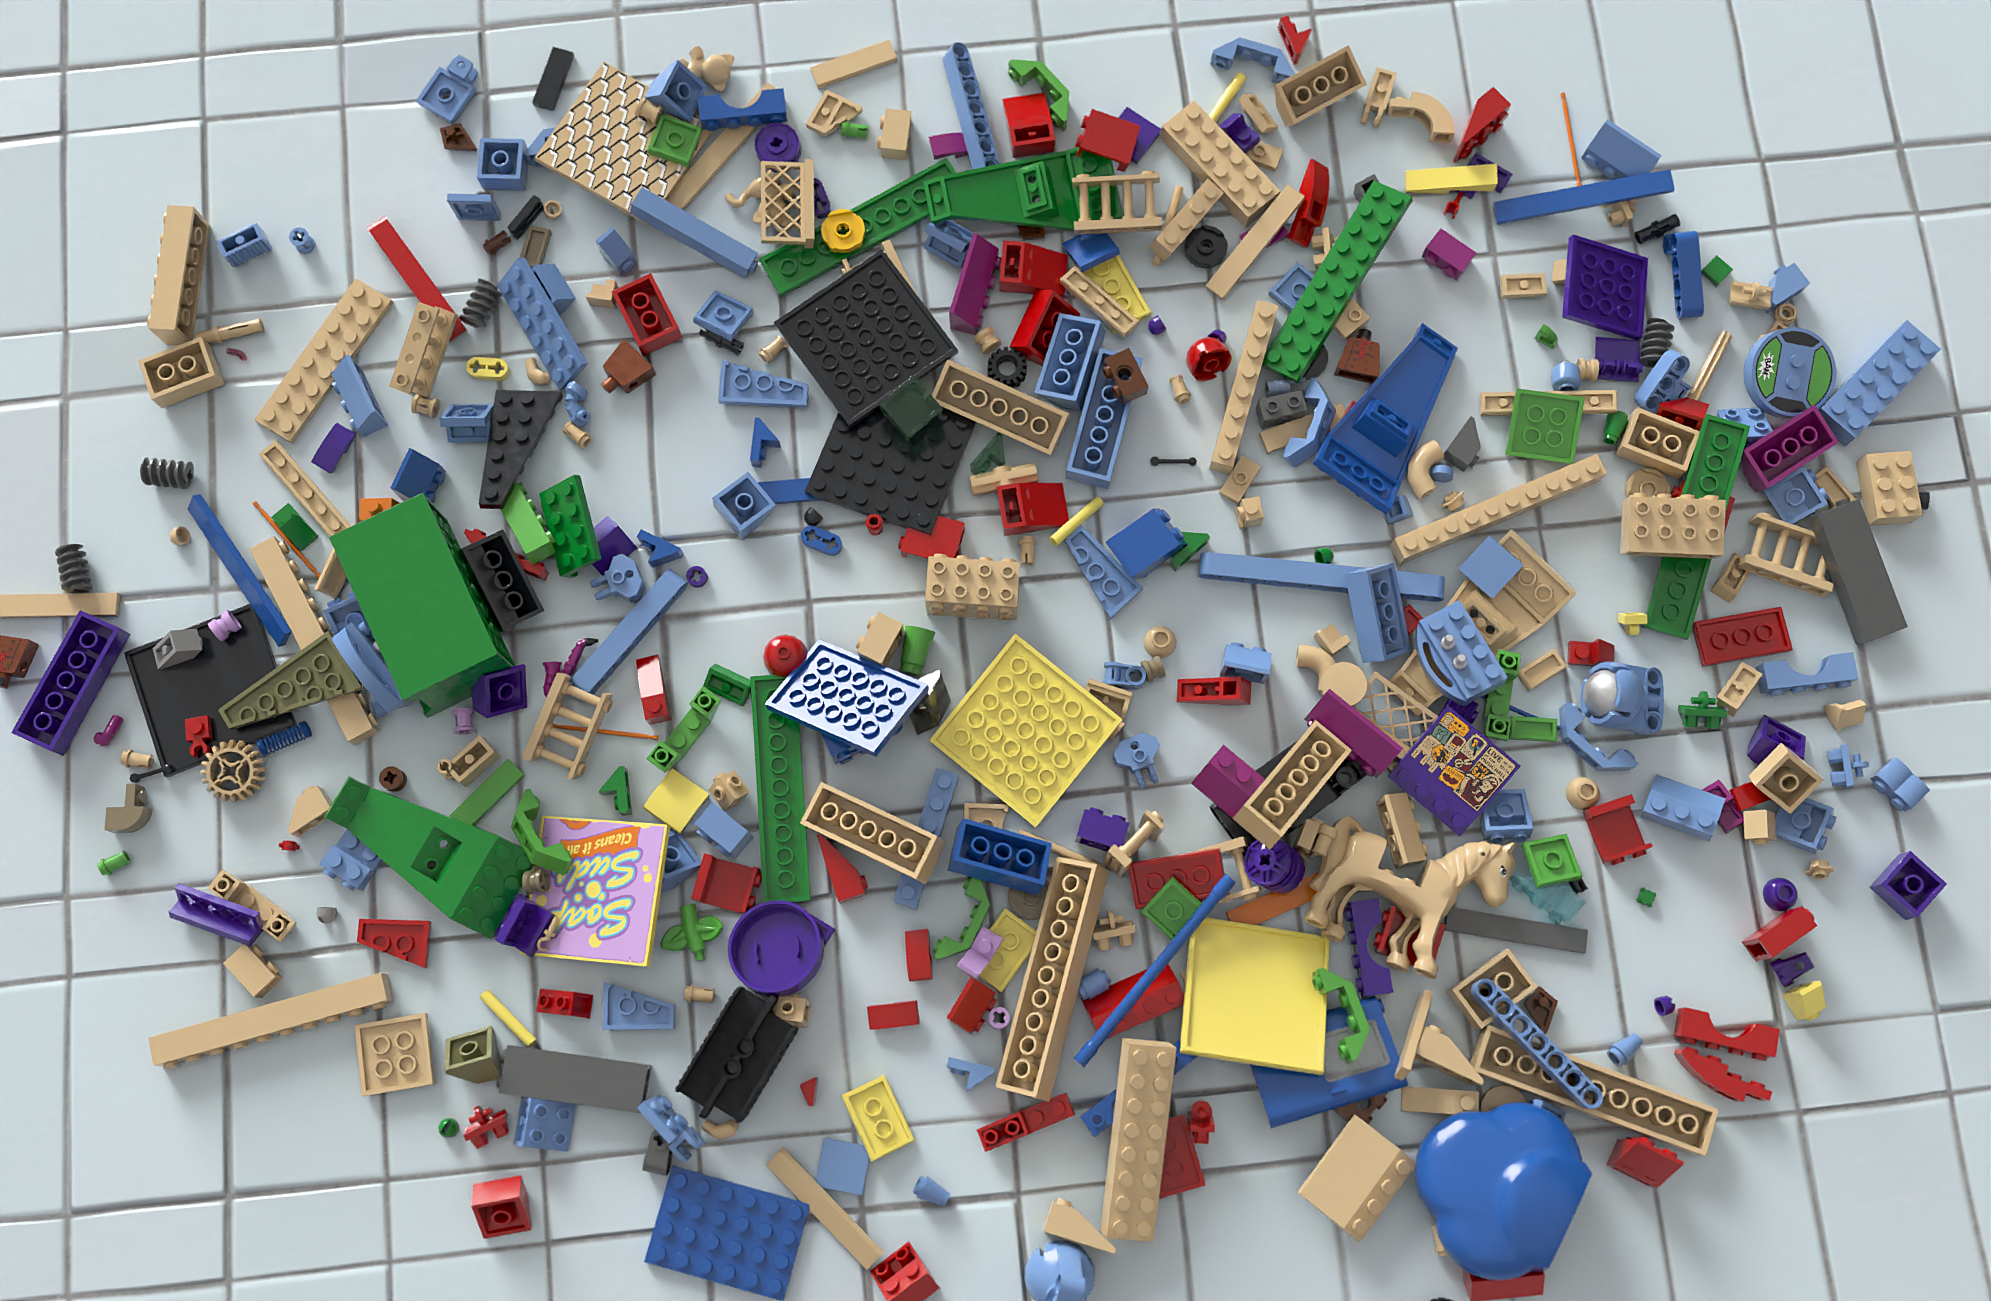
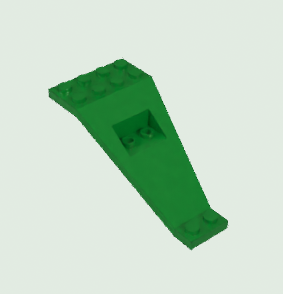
M1075 147L1062 152L943 175L923 182L930 219L934 225L956 218L1074 231V221H1078L1080 218L1079 187H1072V178H1076L1080 174H1088L1089 177L1115 176L1112 160L1085 150L1078 157L1076 156L1078 148ZM1033 178H1036L1034 183H1030ZM1113 185L1110 186L1111 217L1113 219H1122L1124 213L1118 186ZM1101 186L1088 187L1089 218L1091 220H1100L1102 217ZM1040 198L1039 202L1034 203L1035 199Z
M350 776L345 780L324 816L326 819L348 829L449 919L490 939L496 932L516 894L521 889L524 872L531 871L534 866L522 847L497 834L375 789ZM442 840L447 841L445 847H439V843ZM429 861H435V865L432 868L427 867Z

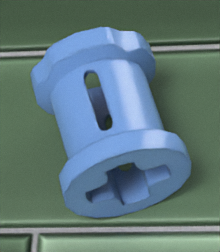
M297 227L290 232L289 240L299 253L309 254L314 250L315 241L309 236L306 229Z

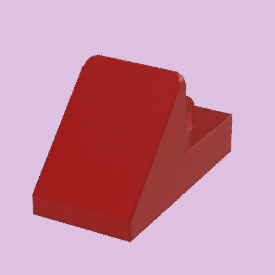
M1289 16L1280 18L1278 31L1291 61L1295 65L1298 63L1309 41L1312 29L1297 33L1295 23H1291Z
M1597 639L1594 642H1568V665L1594 667L1602 662H1614V645L1601 639Z

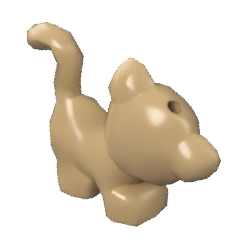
M697 46L689 52L692 60L689 64L683 58L679 60L699 79L703 78L715 90L723 92L726 89V81L730 77L731 66L735 58L731 54H723L721 56L711 55L706 60H703L704 52L700 46ZM699 106L694 113L696 115L699 114Z
M771 170L765 173L771 179L777 176ZM761 177L752 181L737 200L731 193H727L725 195L727 203L736 208L743 207L751 196L761 199ZM780 179L775 182L782 190L788 186L785 182L781 184ZM773 186L765 191L771 199L779 194ZM791 188L787 194L794 199L796 194ZM783 196L775 202L782 209L788 206L783 201V199L786 200ZM761 204L753 216V222L756 224H761ZM773 206L766 210V214L771 219L779 214ZM784 216L776 221L782 227H787L790 224Z

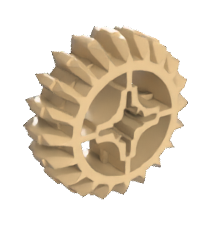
M229 740L228 744L220 742V748L213 746L212 751L214 754H205L209 762L202 761L201 765L207 768L200 771V774L207 775V778L203 779L202 783H210L206 790L208 792L214 791L213 797L218 798L221 796L222 801H228L230 798L231 802H237L239 797L243 801L246 800L247 795H255L252 788H261L257 781L265 780V777L259 775L260 772H265L266 768L259 767V764H262L265 760L256 759L260 752H252L253 745L248 744L245 747L244 741H239L236 744L235 740ZM236 752L244 758L234 762L232 759H228L226 754ZM218 763L220 764L222 769L219 776H217ZM249 766L250 774L247 780L245 776V769ZM231 767H236L237 771H234L236 775H230ZM232 780L235 784H239L241 788L230 790L222 784Z

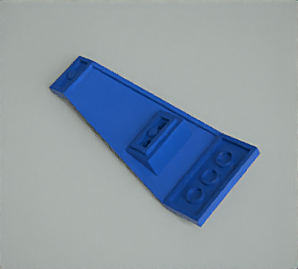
M1422 323L1417 328L1410 344L1323 439L1313 465L1334 478L1339 484L1350 489L1358 497L1363 498L1374 508L1387 514L1393 506L1409 461L1415 452L1458 347Z

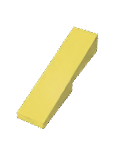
M1497 164L1409 170L1405 173L1406 193L1449 194L1450 190L1494 191L1497 186Z

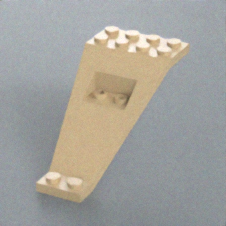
M1512 529L1498 543L1524 566L1493 599L1466 578L1446 605L1447 607L1458 600L1461 601L1495 657L1498 649L1507 651L1542 627L1578 593ZM1472 609L1478 611L1477 617L1471 615ZM1487 626H1493L1495 631L1493 633L1488 632ZM1422 644L1427 662L1435 675L1446 686L1451 687L1448 680L1435 665L1426 644ZM1416 648L1402 668L1389 680L1426 708L1443 695L1424 673ZM1395 694L1404 703L1403 697ZM1406 700L1407 706L1413 705L1408 700ZM1417 707L1410 708L1417 717L1422 713V710Z

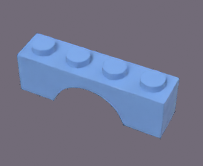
M1853 652L1832 654L1822 659L1821 666L1815 675H1803L1796 672L1789 666L1786 660L1764 662L1755 667V670L1763 674L1758 683L1760 694L1769 693V696L1784 694L1783 691L1790 690L1792 694L1802 693L1807 688H1814V691L1829 689L1828 686L1836 685L1837 688L1850 687L1852 682L1859 679Z

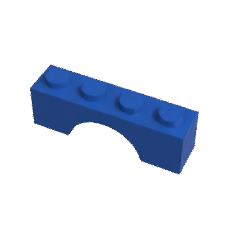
M784 88L762 90L759 99L753 105L746 108L729 106L722 100L719 94L698 96L700 123L703 130L715 131L718 128L728 127L736 129L747 125L757 127L761 124L787 122Z

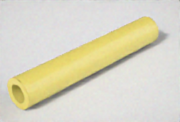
M1238 72L1210 113L1209 116L1215 123L1218 122L1246 80V76L1243 73Z
M1095 497L1049 538L1051 543L1058 546L1104 505L1102 499Z
M489 989L482 993L480 999L528 1048L532 1046L537 1039Z

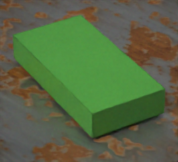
M1509 717L1512 718L1509 732L1510 740L1557 742V719Z

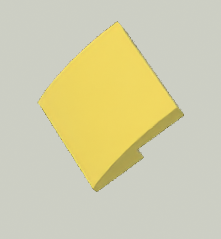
M672 768L649 797L643 809L664 824L671 826L670 828L678 834H681L694 819L695 813L707 801L709 793Z

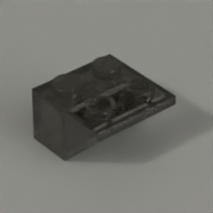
M939 670L918 679L928 684L929 691L908 716L917 735L939 726L951 702Z

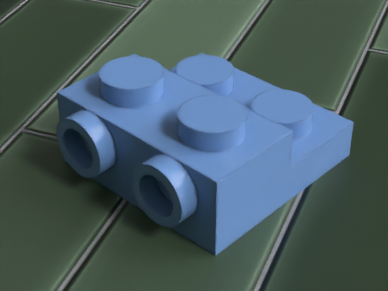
M1804 466L1771 487L1762 490L1780 519L1790 524H1795L1816 513L1815 510L1827 506V500H1829L1826 491L1823 488L1818 489L1815 484L1817 478L1811 469L1806 470Z
M353 591L348 593L349 598L344 601L337 598L326 603L328 608L323 610L335 635L351 622L366 619Z
M1525 789L1500 790L1484 808L1480 818L1484 840H1490L1491 843L1496 844L1503 842L1504 839H1513L1514 842L1519 843L1531 837L1533 824Z
M1808 798L1791 814L1780 806L1775 817L1776 837L1791 842L1797 848L1816 854L1818 849L1823 850L1828 837L1824 835L1827 828L1832 830L1837 817L1833 816L1834 808Z
M347 829L337 845H332L319 865L324 867L323 873L333 879L336 876L343 879L341 884L354 891L355 888L364 890L383 860Z

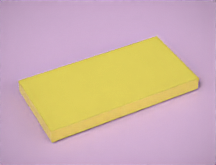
M1119 255L1083 272L1138 321L1151 316L1150 309ZM1109 327L1112 334L1116 333L1111 327Z

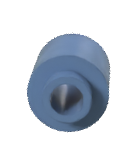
M1097 968L1081 978L1078 992L1083 1000L1088 998L1091 1000L1110 989L1108 984L1111 980L1105 970L1100 972Z

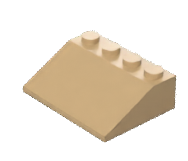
M1354 1114L1297 1193L1346 1234L1361 1242L1414 1169L1416 1162Z

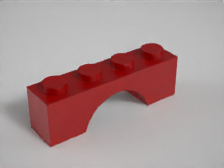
M1684 1007L1678 1008L1674 1037L1681 1038V1042L1685 1044L1696 1045V1042L1704 1043L1707 1049L1719 1050L1721 1047L1728 1049L1729 1054L1743 1056V1053L1752 1054V1059L1767 1061V1058L1776 1057L1780 1029L1760 1024H1749L1740 1035L1728 1037L1714 1027L1708 1012Z

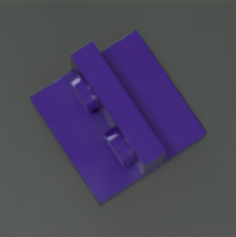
M517 893L495 932V935H497L495 940L502 945L515 947L526 955L534 957L538 950L537 941L541 937H545L544 931L549 929L556 915L525 895Z

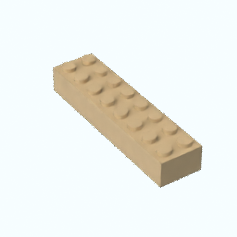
M1122 1039L1100 1231L1107 1239L1154 1242L1176 1047L1169 1042Z

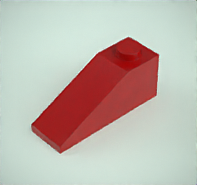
M659 655L636 659L645 720L649 725L672 720Z
M1241 676L1178 679L1177 702L1213 705H1251V682Z
M821 834L817 835L839 904L865 896V889L869 888L865 875L860 876L858 870Z

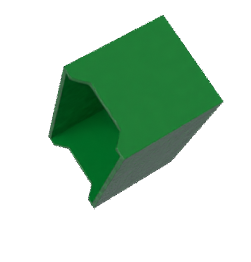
M424 493L329 537L402 700L405 702L419 700L424 710L423 713L427 718L472 697V687L482 674L515 666L501 634L458 553L461 548L447 518Z

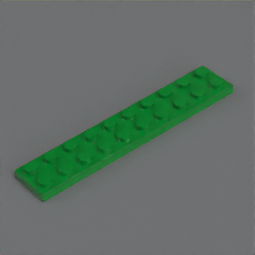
M945 158L850 209L852 213L862 218L865 227L863 244L854 251L848 253L832 252L824 243L821 226L814 229L813 248H805V245L786 244L761 257L759 262L779 296L782 297L840 266L843 259L846 258L849 261L930 217L923 182L956 172L948 159ZM841 227V230L837 233L841 235H846V233L849 232V230H846L845 227Z
M1372 182L1266 351L1262 367L1299 384L1413 201L1412 196L1379 182Z
M1705 414L1681 495H1695V499L1704 498L1706 495L1719 496V500H1726L1727 508L1750 429L1749 425ZM1662 557L1646 611L1647 624H1642V627L1688 640L1712 559Z
M776 675L750 676L763 902L774 900L792 903L809 902L811 898L806 827L800 824L805 814L799 723L767 710L765 705L787 677Z

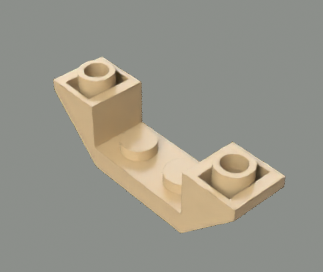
M224 869L220 871L208 887L210 891L222 899L258 911L263 923L262 929L279 942H283L296 925V922L287 912L252 886Z

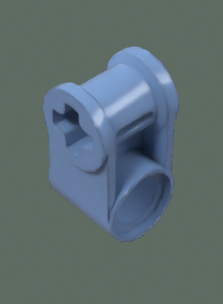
M1118 662L1104 663L1106 670L1105 679L1102 683L1132 690H1139L1145 685L1146 672L1141 666ZM1133 673H1138L1142 679L1139 682H1132L1129 677Z

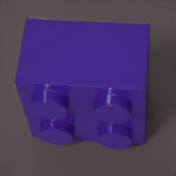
M1090 807V810H1084L1075 842L1108 852L1114 844L1118 848L1123 846L1130 823L1125 822L1126 818L1113 814L1112 817L1103 815L1102 810Z
M1909 851L1899 854L1869 888L1901 917L1909 920L1917 918L1947 883L1914 853Z

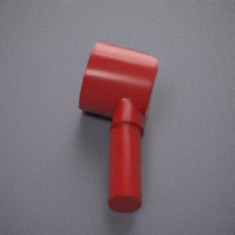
M1459 192L1453 202L1447 203L1443 215L1448 212L1453 214L1452 219L1456 217L1460 207L1458 204L1464 195L1463 192Z

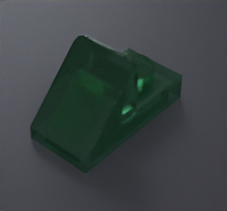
M998 432L970 464V472L974 475L981 472L985 473L990 468L991 461L998 466L1005 465L1001 433Z

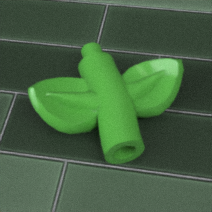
M695 904L682 906L679 908L682 925H675L667 930L661 940V948L668 951H680L689 946L690 952L695 953L696 961L706 959L704 950L707 949L705 942L716 939L723 930V924L717 917L712 915H706L698 920Z

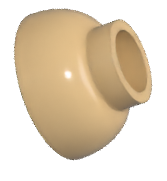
M1153 627L1144 637V648L1152 657L1158 655L1159 658H1166L1176 648V637L1167 627Z
M1578 777L1568 784L1566 797L1568 802L1576 809L1586 810L1597 804L1600 798V790L1592 779Z

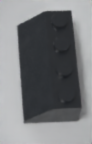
M503 529L458 551L499 633L545 611Z

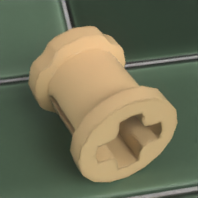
M642 98L637 105L635 115L638 117L643 116L656 125L663 112V107H657L648 103L647 99Z
M419 394L414 396L411 403L412 413L426 414L433 419L439 413L440 401L438 399L422 398Z

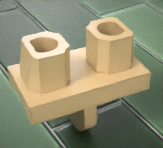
M1638 199L1602 205V208L1611 206L1613 209L1607 215L1609 225L1620 224L1621 228L1628 226V222L1634 217L1632 213L1636 211L1634 204L1638 202Z
M1329 227L1322 228L1321 234L1312 236L1314 250L1324 248V254L1314 255L1316 269H1319L1334 245L1333 235L1330 233Z
M1733 281L1730 287L1729 304L1751 307L1758 310H1769L1771 308L1772 287L1762 286L1759 282L1749 284Z
M1107 910L1108 917L1099 919L1100 926L1095 927L1093 932V939L1096 940L1099 950L1112 948L1110 937L1119 936L1120 946L1132 945L1133 933H1136L1132 920L1123 922L1122 915L1113 916L1112 910Z

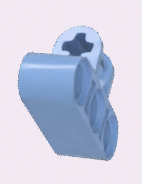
M1666 351L1634 396L1635 404L1646 411L1655 413L1658 411L1661 402H1666L1667 399L1669 401L1682 399L1686 392L1692 389L1690 385L1681 380L1690 367L1689 359L1677 351Z

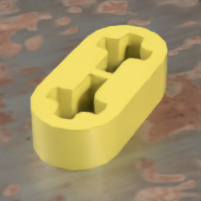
M473 357L466 365L470 376L478 380L503 381L510 374V368L507 363L499 358ZM477 364H479L482 368H485L478 369L477 372L473 370V368L477 367ZM499 366H502L504 370H500L499 374H497L496 371L493 370L498 369Z

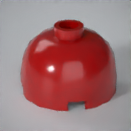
M1207 337L1197 340L1189 348L1186 364L1191 375L1196 380L1208 381L1216 378L1215 373H1218L1220 370L1222 372L1227 370L1232 356L1223 342L1216 338Z
M786 634L776 636L765 647L763 654L764 665L770 675L788 677L793 670L804 662L808 653L807 648L795 636Z

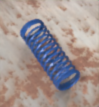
M302 721L301 723L299 722V726L295 724V728L291 726V729L288 727L283 732H276V736L272 734V737L268 735V739L264 737V740H257V746L260 753L266 757L272 752L275 753V751L283 749V747L286 748L291 744L294 745V743L302 741V739L305 740L306 737L310 738L312 732L307 722Z

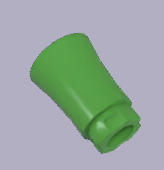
M905 626L900 672L914 676L922 675V669L925 667L926 658L936 634L934 631L916 626Z

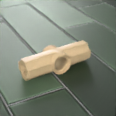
M1035 463L1015 467L1009 465L999 466L991 472L969 476L973 496L997 492V486L1038 483V475Z

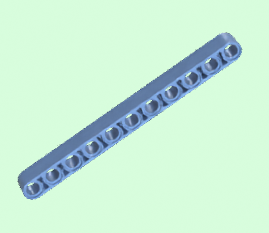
M1203 552L1200 554L1198 576L1210 580L1348 593L1345 574L1365 568ZM1396 571L1401 599L1431 602L1444 600V576Z

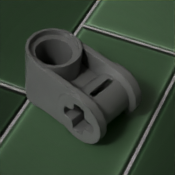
M654 1130L650 1136L648 1150L644 1158L643 1171L667 1176L672 1161V1151L668 1147L672 1143H662L658 1139L659 1132Z

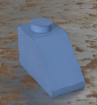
M613 227L596 240L604 260L621 276L634 268L637 262L634 253Z
M1795 263L1788 267L1783 265L1774 271L1775 276L1771 279L1768 286L1772 287V293L1770 298L1771 308L1765 310L1767 314L1776 309L1780 304H1784L1801 293L1810 284Z

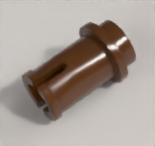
M504 230L489 241L487 239L484 241L485 243L482 246L489 256L492 254L496 255V251L512 242L510 237H506L508 234Z

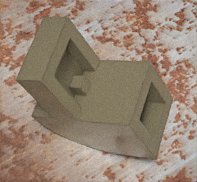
M126 784L125 807H106L105 831L132 833L142 829L148 823L152 815V809L144 807L147 800L145 787L138 784Z

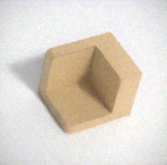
M610 279L606 280V285L593 284L591 293L586 294V299L591 306L615 309L616 301L611 291L619 287L615 280Z
M1332 624L1322 631H1317L1314 635V639L1320 647L1332 657L1346 648L1351 642L1346 634L1341 636Z

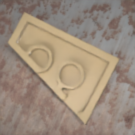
M964 803L963 818L1002 829L1009 806L1007 804Z

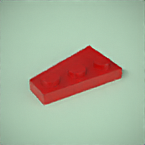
M359 919L357 942L427 968L431 921Z
M1185 1114L1168 1119L1159 1199L1206 1185Z

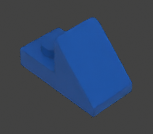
M755 418L750 462L752 467H761L762 460H766V447L781 448L777 437L760 418Z
M642 529L637 535L642 548L650 552L654 549L648 561L652 568L680 559L684 555L680 547Z

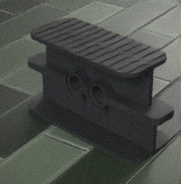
M740 986L734 990L732 996L728 999L724 1009L716 1019L715 1024H713L712 1029L708 1032L703 1044L699 1047L700 1049L696 1052L695 1057L675 1088L677 1093L681 1092L703 1106L699 1117L702 1119H706L714 1106L736 1119L737 1123L742 1122L750 1113L754 1103L758 1100L757 1098L761 1095L766 1083L770 1080L769 1078L773 1075L774 1070L782 1060L781 1058L785 1055L799 1029L771 1013L779 999L778 997L771 995L768 1001L765 1002L747 991L745 987ZM742 1040H747L751 1045L748 1053H744L740 1049ZM729 1061H735L738 1065V1071L735 1074L728 1071L727 1065Z

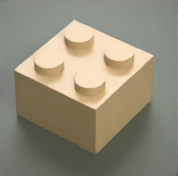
M878 612L876 617L872 616L867 625L869 630L865 637L861 636L856 645L858 649L857 654L865 659L888 667L905 632L902 623Z
M1780 743L1748 776L1758 789L1790 814L1824 781L1813 767L1783 743Z

